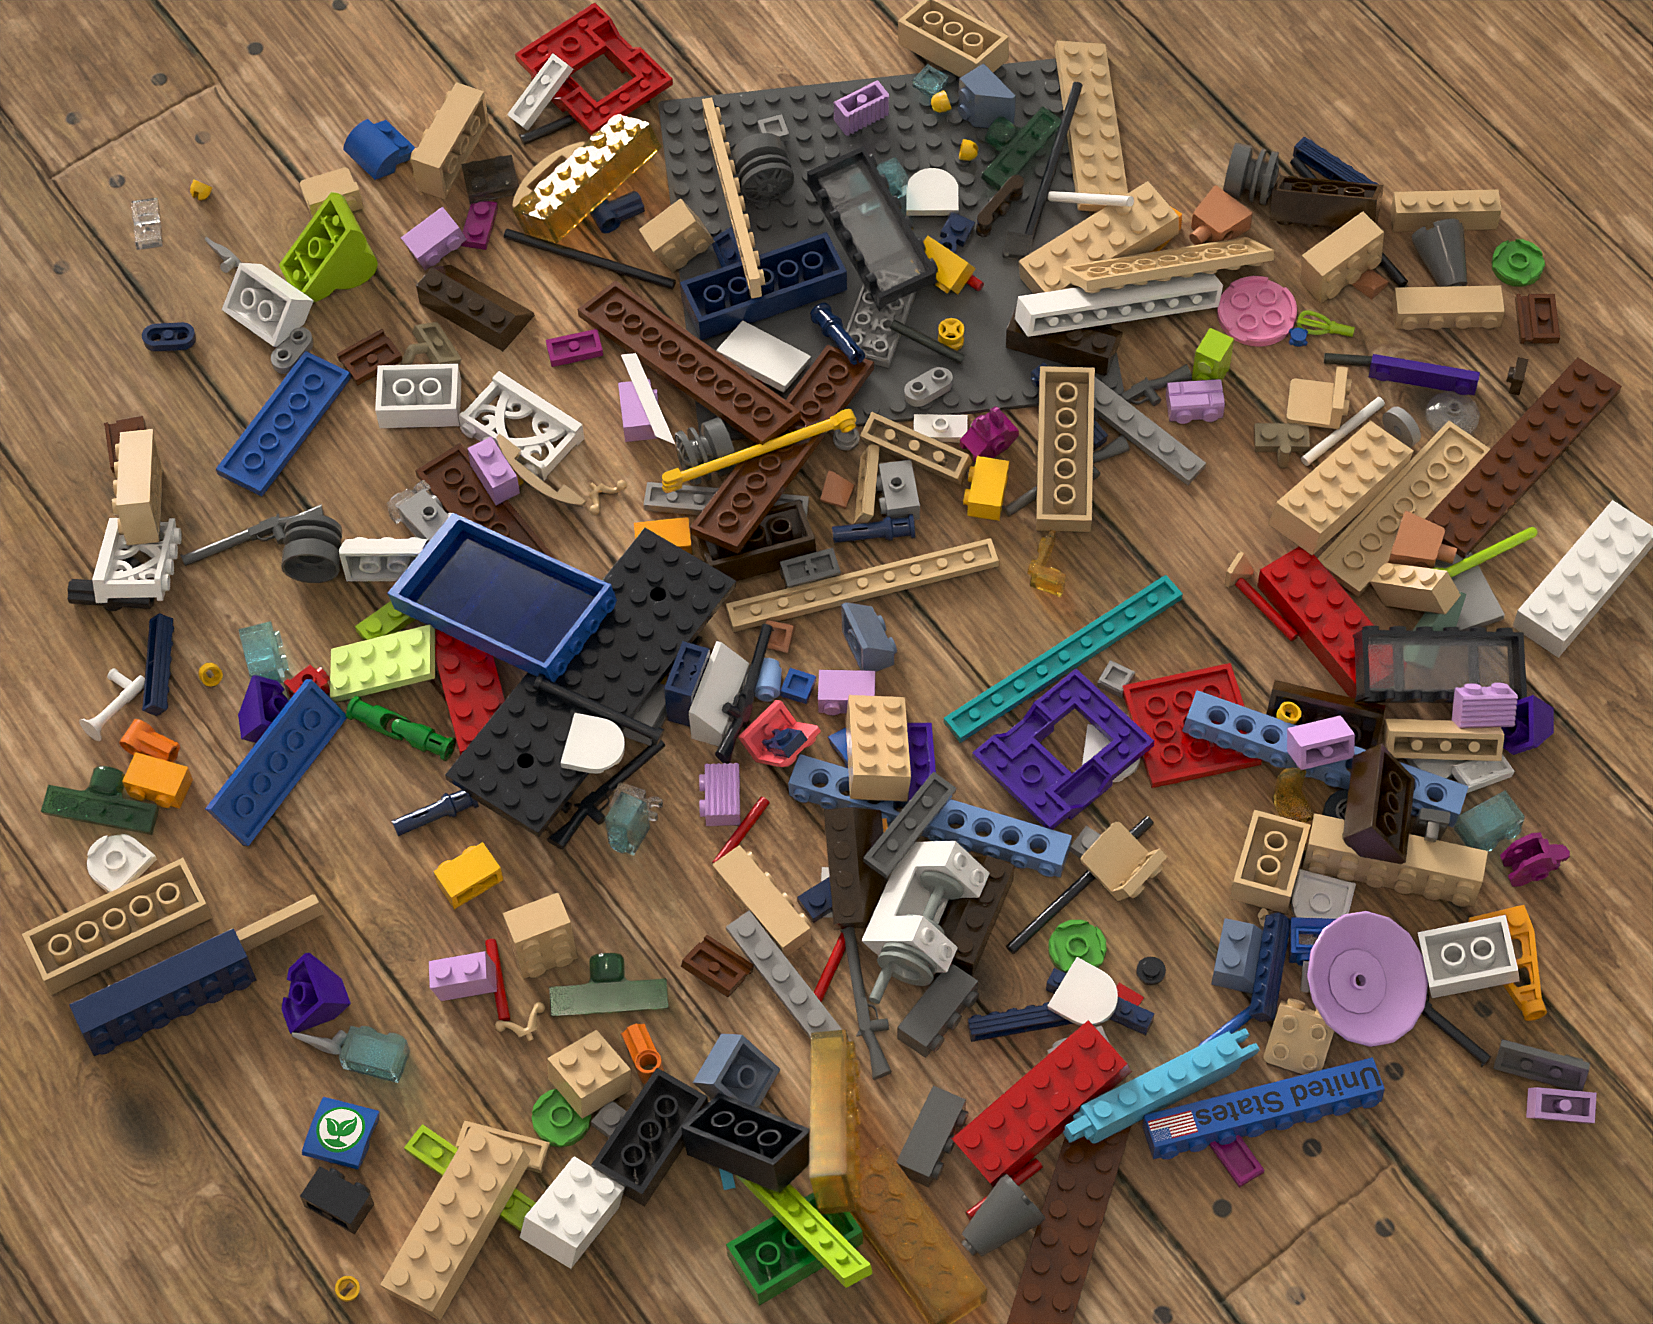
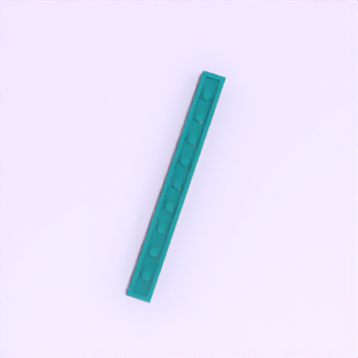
M1164 575L944 717L943 723L959 743L963 742L1182 600L1183 593L1167 575Z

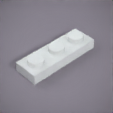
M552 54L507 115L523 128L529 130L574 69Z

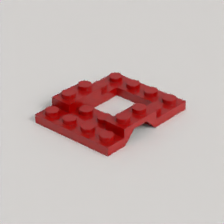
M595 2L515 53L516 61L531 75L532 80L552 54L574 69L571 74L604 54L622 73L628 72L633 77L632 80L596 102L569 75L553 96L551 101L562 112L567 111L592 137L673 85V78L641 47H632L619 34L612 19Z

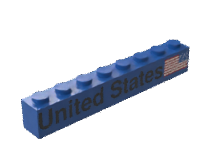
M1372 1057L1146 1114L1143 1118L1142 1128L1152 1158L1171 1159L1181 1152L1204 1150L1214 1141L1221 1145L1232 1143L1236 1140L1237 1135L1241 1137H1257L1267 1130L1275 1128L1277 1130H1285L1292 1127L1295 1123L1303 1121L1306 1123L1316 1122L1326 1115L1334 1114L1335 1116H1340L1354 1108H1371L1382 1102L1385 1088Z

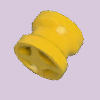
M954 318L943 320L938 326V342L956 351L961 349L964 344L965 330L962 322Z

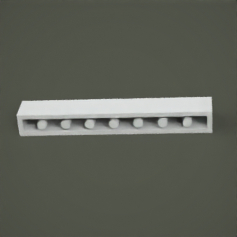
M1199 272L1194 273L1193 277L1188 278L1175 276L1171 277L1169 281L1151 280L1145 285L1126 284L1121 289L1102 288L1097 293H1087L1083 288L1077 287L1018 296L1015 320L1029 337L1219 307L1223 284L1214 273L1206 274Z

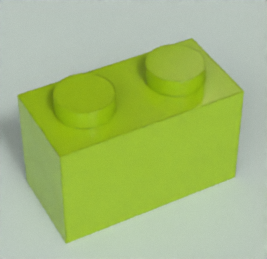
M1210 328L1195 351L1191 381L1221 379L1222 382L1230 369L1234 338Z

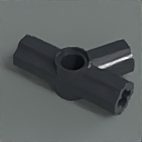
M129 557L125 560V562L131 565L132 569L142 565L134 557ZM72 579L69 581L67 588L69 604L103 606L108 611H117L122 607L151 609L155 597L108 598L107 603H96L92 580Z

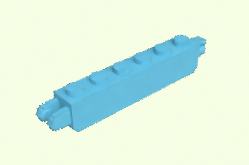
M1246 1028L1233 1034L1228 1031L1081 1105L1079 1112L1073 1115L1074 1121L1065 1126L1063 1134L1069 1143L1083 1136L1087 1140L1089 1139L1091 1143H1097L1139 1122L1144 1118V1115L1158 1112L1233 1074L1239 1069L1242 1062L1256 1055L1260 1049L1256 1043L1243 1049L1240 1048L1238 1044L1244 1042L1250 1036Z

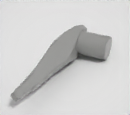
M205 237L208 245L224 261L220 264V269L223 272L227 273L242 263L229 249Z
M339 1030L332 1040L292 1032L293 1037L329 1054H343L341 1046L349 1038L342 1030Z

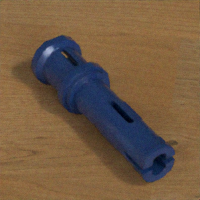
M820 303L816 305L810 312L811 321L821 327V333L824 336L830 337L851 364H857V360L859 363L862 362L865 358V352L861 350L843 328L842 319L832 313L829 304Z
M909 514L908 517L891 519L888 516L883 518V521L832 526L834 543L884 537L888 541H893V538L910 536L911 539L916 538L913 514Z
M459 790L450 795L445 793L441 796V800L391 821L397 835L401 836L447 815L449 818H454L458 812L472 806L477 808L479 805L468 793Z

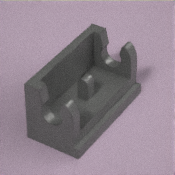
M830 548L781 561L779 573L781 579H784L785 589L829 577H836L841 574L834 550Z

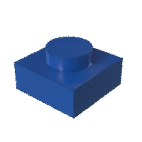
M790 668L781 687L780 696L807 704L816 683V676Z

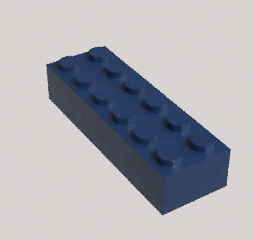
M825 232L759 255L760 266L757 268L758 270L763 269L765 285L761 286L762 297L751 298L742 261L680 282L681 301L699 339L704 340L736 329L742 321L750 324L846 291L847 271L828 233Z
M233 928L71 1003L69 1006L94 1056L113 1051L116 1046L126 1041H135L143 1033L154 1028H163L177 1017L188 1016L194 1013L197 1008L207 1003H216L226 994L235 990H244L252 982L256 981V977Z

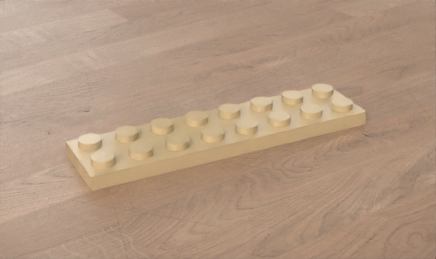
M1057 40L1054 48L1063 111L1065 110L1073 82H1080L1083 85L1067 134L1075 193L1124 196L1128 194L1106 45ZM1077 203L1079 211L1099 212L1108 206Z
M1248 237L1063 266L1062 277L1072 282L1073 285L1083 288L1087 293H1097L1102 288L1121 289L1126 284L1145 285L1151 280L1169 281L1171 277L1175 276L1188 278L1193 277L1194 273L1199 272L1213 274L1218 269L1237 270L1242 265L1261 266L1263 262L1274 260V250Z
M1448 421L1318 557V560L1339 584L1359 597L1370 586V581L1376 575L1379 568L1389 562L1404 511L1411 512L1425 519L1488 453L1490 448L1451 421Z

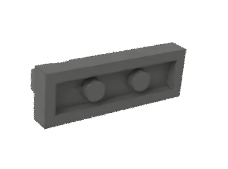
M1421 808L1412 825L1411 834L1424 837V841H1440L1449 825L1451 812Z
M1503 1039L1501 1040L1494 1063V1069L1573 1091H1583L1590 1068V1063L1583 1061V1058L1569 1056L1568 1054L1563 1056Z

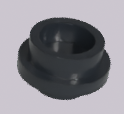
M1145 957L1139 961L1136 974L1138 979L1144 984L1156 985L1164 979L1166 968L1160 959Z

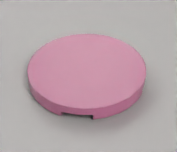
M1248 276L1232 282L1221 295L1219 307H1217L1218 321L1224 332L1239 343L1255 347L1268 346L1283 340L1288 336L1289 330L1294 327L1297 316V305L1292 293L1286 287L1283 288L1279 284L1268 280V277Z

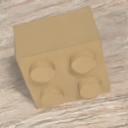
M681 198L639 229L652 251L672 272L684 267L689 260L697 254L706 251L715 242L700 218Z
M597 1030L547 1058L549 1081L582 1119L631 1090V1069Z

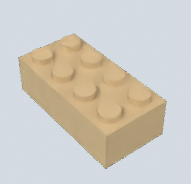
M922 0L898 20V44L960 78L983 63L994 72L1009 59V36L942 0Z
M456 82L453 89L447 92L443 106L434 114L433 123L429 129L424 131L418 148H415L411 153L410 162L413 166V177L418 191L446 199L489 124L484 91Z
M153 429L120 432V443L115 444L116 458L119 461L114 462L115 476L118 479L113 480L114 494L117 498L112 499L114 515H119L120 518L117 520L119 535H124L127 546L160 542L163 469Z
M849 695L845 722L850 799L907 801L911 771L905 697Z

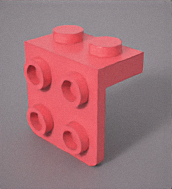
M775 700L738 738L755 762L777 767H787L796 761L797 755L804 748L811 746L815 742L816 736L821 730L817 725L796 722L783 702ZM787 728L801 730L808 740L789 758L775 756L762 743L764 739L769 740L774 737L772 733L774 729H779L780 731Z

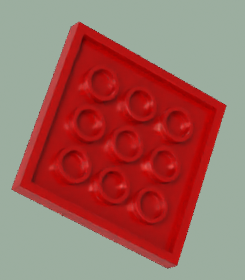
M1231 663L1122 685L1123 697L1130 719L1154 740V747L1142 756L1151 788L1261 765L1262 759L1247 757L1242 752L1230 748H1221L1214 742L1196 739L1182 731L1197 690L1245 707ZM1211 721L1214 724L1220 725L1217 721ZM1238 730L1242 734H1247L1243 730Z

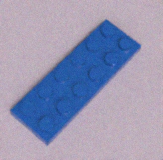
M305 351L217 466V475L262 497L351 379L350 372Z
M306 679L205 809L243 846H249L347 719L346 714L312 679Z

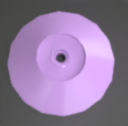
M1368 911L1344 914L1323 928L1311 949L1307 977L1312 1001L1326 1025L1345 1040L1369 1047L1394 1043L1412 1030L1425 1008L1428 978L1423 955L1411 935L1391 918ZM1356 977L1359 978V981H1360V985H1359V986H1358L1357 983H1356Z

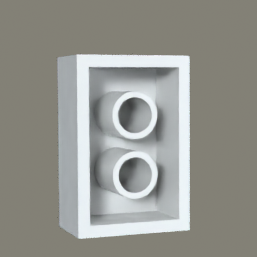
M458 364L378 366L375 411L379 428L460 426L458 415L460 414L461 377Z
M1506 915L1418 932L1432 998L1520 981Z
M573 1157L525 1216L520 1238L571 1269L619 1209L625 1187L578 1158Z

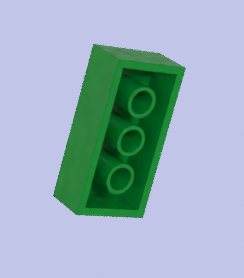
M831 1182L804 1197L854 1248L863 1244L862 1229ZM775 1215L726 1244L729 1260L759 1306L825 1267Z

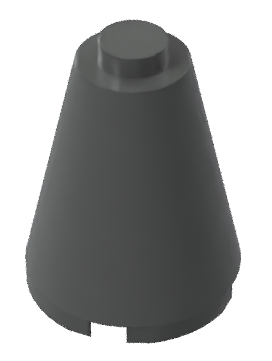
M1444 219L1433 222L1434 228L1426 230L1424 226L1413 233L1411 236L1413 245L1439 287L1467 286L1465 239L1462 222L1460 223L1458 219Z
M1005 1174L998 1180L962 1232L965 1239L961 1243L972 1256L978 1252L982 1257L1038 1226L1046 1218L1036 1205L1029 1200L1021 1188Z

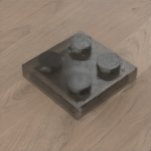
M512 155L461 164L470 204L515 196L519 183Z

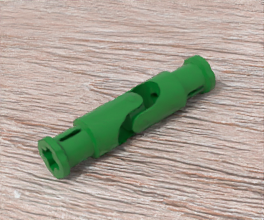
M354 696L347 706L345 716L349 720H359L365 723L367 728L395 740L403 741V739H406L413 748L422 752L429 751L439 755L443 761H447L453 754L456 738H446L435 733V729L424 724L413 723L407 717L376 704L373 706L363 702L359 696ZM398 718L391 725L392 733L386 731L387 723L391 719Z

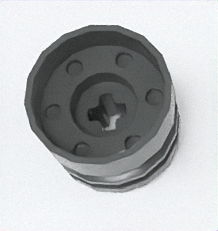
M772 133L751 135L740 141L732 151V160L738 174L742 194L747 199L754 202H767L775 200L791 190L795 183L794 174L788 161L784 142L779 136Z
M1236 142L1230 157L1223 191L1234 199H1240L1244 189H1248L1249 202L1251 203L1254 202L1257 192H1260L1259 204L1266 206L1278 178L1279 152L1272 151L1269 162L1265 161L1266 149L1262 148L1258 158L1254 159L1252 158V146Z
M719 417L701 424V437L693 427L687 429L688 438L682 430L675 432L676 452L683 471L735 453L729 433ZM737 464L717 470L716 473L720 477L730 474ZM711 473L702 476L706 482L712 479ZM701 477L689 481L693 486L701 484Z
M301 514L287 520L284 528L285 536L283 542L285 547L282 551V571L288 577L306 583H322L337 577L340 570L339 549L342 545L343 531L341 525L336 520L319 514Z

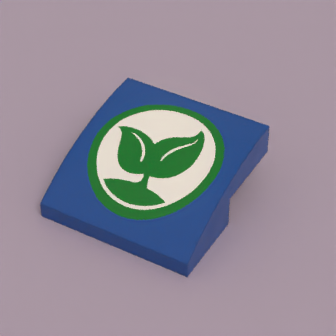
M323 1097L306 1136L302 1155L359 1170L369 1150V1139L379 1121V1111Z

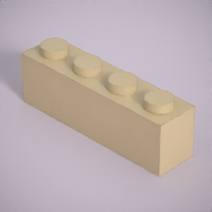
M1499 189L1394 192L1390 209L1392 231H1417L1424 226L1426 230L1434 228L1433 222L1444 219H1458L1460 223L1462 222L1464 230L1497 229L1501 214Z
M1501 285L1395 288L1392 299L1395 329L1431 328L1437 330L1441 328L1501 327L1505 312Z
M871 412L860 435L864 443L880 446V450L902 460H911L913 465L958 485H962L973 462L969 454L874 412Z
M1385 719L1382 744L1395 758L1502 761L1504 733L1501 727L1459 728L1453 721Z
M739 845L712 864L713 877L744 914L750 910L785 957H788L811 940L810 928L812 925L803 913L798 914L791 898L785 892L781 894L778 891L773 877L768 872L763 873L755 856L750 851L746 853Z

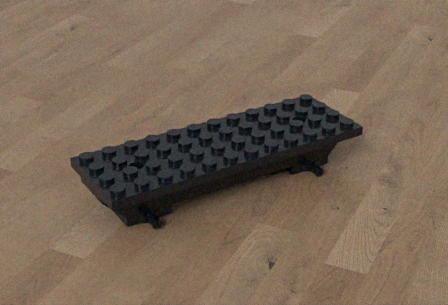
M647 528L641 531L602 580L611 584L617 599L614 609L607 613L599 624L597 631L590 635L580 653L573 657L567 665L566 671L554 682L631 718L636 715L672 669L682 641L699 646L702 637L698 634L736 587V580ZM589 596L540 656L539 661L544 663L595 597ZM527 673L448 770L445 777L447 781L468 793L477 802L514 825H519L535 836L540 837L560 810L565 814L569 812L568 809H571L572 803L568 800L589 774L561 767V759L574 714L604 717L542 689L539 691L533 689L537 677ZM615 723L621 731L625 729V727Z

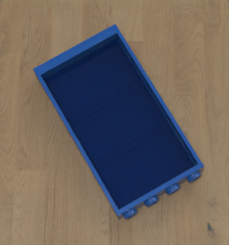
M455 513L448 517L387 593L395 610L427 625L430 624L435 629L536 677L541 673L545 675V679L555 682L566 671L567 665L575 655L580 653L584 643L591 634L597 631L601 621L607 613L614 609L617 602L611 584Z

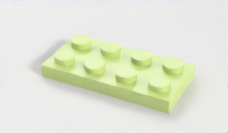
M430 624L331 649L330 698L334 702L435 678V628Z

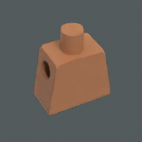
M1215 185L1193 213L1191 227L1194 231L1189 235V238L1194 245L1203 244L1206 241L1212 243L1235 239L1251 228L1253 212Z
M1404 511L1388 563L1432 569L1435 566L1436 560L1453 564L1457 548L1442 544L1445 534L1443 527L1411 512Z

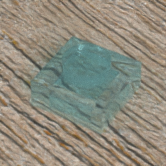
M927 64L912 80V87L932 98L948 83V76Z

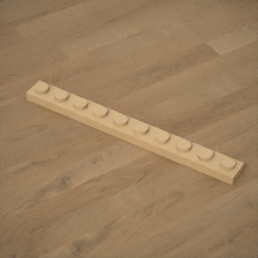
M712 97L702 99L704 121L751 298L762 297L761 286L765 285L763 269L758 270L757 268L760 266L758 251H753L752 249L755 248L753 232L748 233L747 231L750 229L748 214H743L742 212L745 211L743 195L738 196V193H741L738 177L733 178V175H736L734 161L728 159L731 157L729 142L723 141L726 140L724 124L719 125L722 122L720 108L714 107Z
M989 538L727 603L726 610L733 632L761 626L766 624L767 620L777 622L841 606V604L846 602L853 603L998 567L999 559L992 539Z

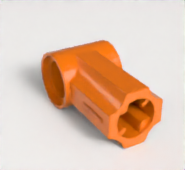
M135 719L119 741L120 746L132 755H135V752L172 763L177 759L180 750L179 743L156 733L149 724L139 719Z
M636 1023L627 1027L621 1033V1036L635 1065L640 1081L646 1084L656 1068L664 1071L661 1056L657 1052L645 1024ZM649 1064L656 1065L652 1070H644V1067Z

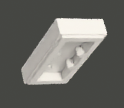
M914 414V431L939 442L960 443V439L967 432L968 415Z
M1503 754L1502 761L1469 760L1453 766L1451 770L1458 783L1469 786L1467 793L1510 778L1515 772Z

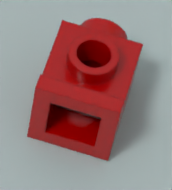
M308 665L292 679L289 680L287 678L283 682L287 695L292 698L306 679H312L327 695L330 694L328 684L330 678L321 667L315 670L311 665Z

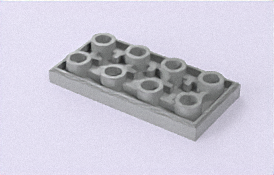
M883 270L874 273L883 291L912 278ZM862 285L846 332L861 350L865 352V359L873 361L875 365L890 367L901 334L889 328L894 319L903 324L906 323L917 291L887 304L879 311L865 285Z
M1470 552L1466 558L1472 556V553ZM1456 554L1453 564L1464 559ZM1436 560L1434 567L1445 569L1453 564ZM1478 565L1451 578L1458 591L1467 594L1456 626L1460 627V631H1469L1470 628L1483 627L1504 619L1505 614Z

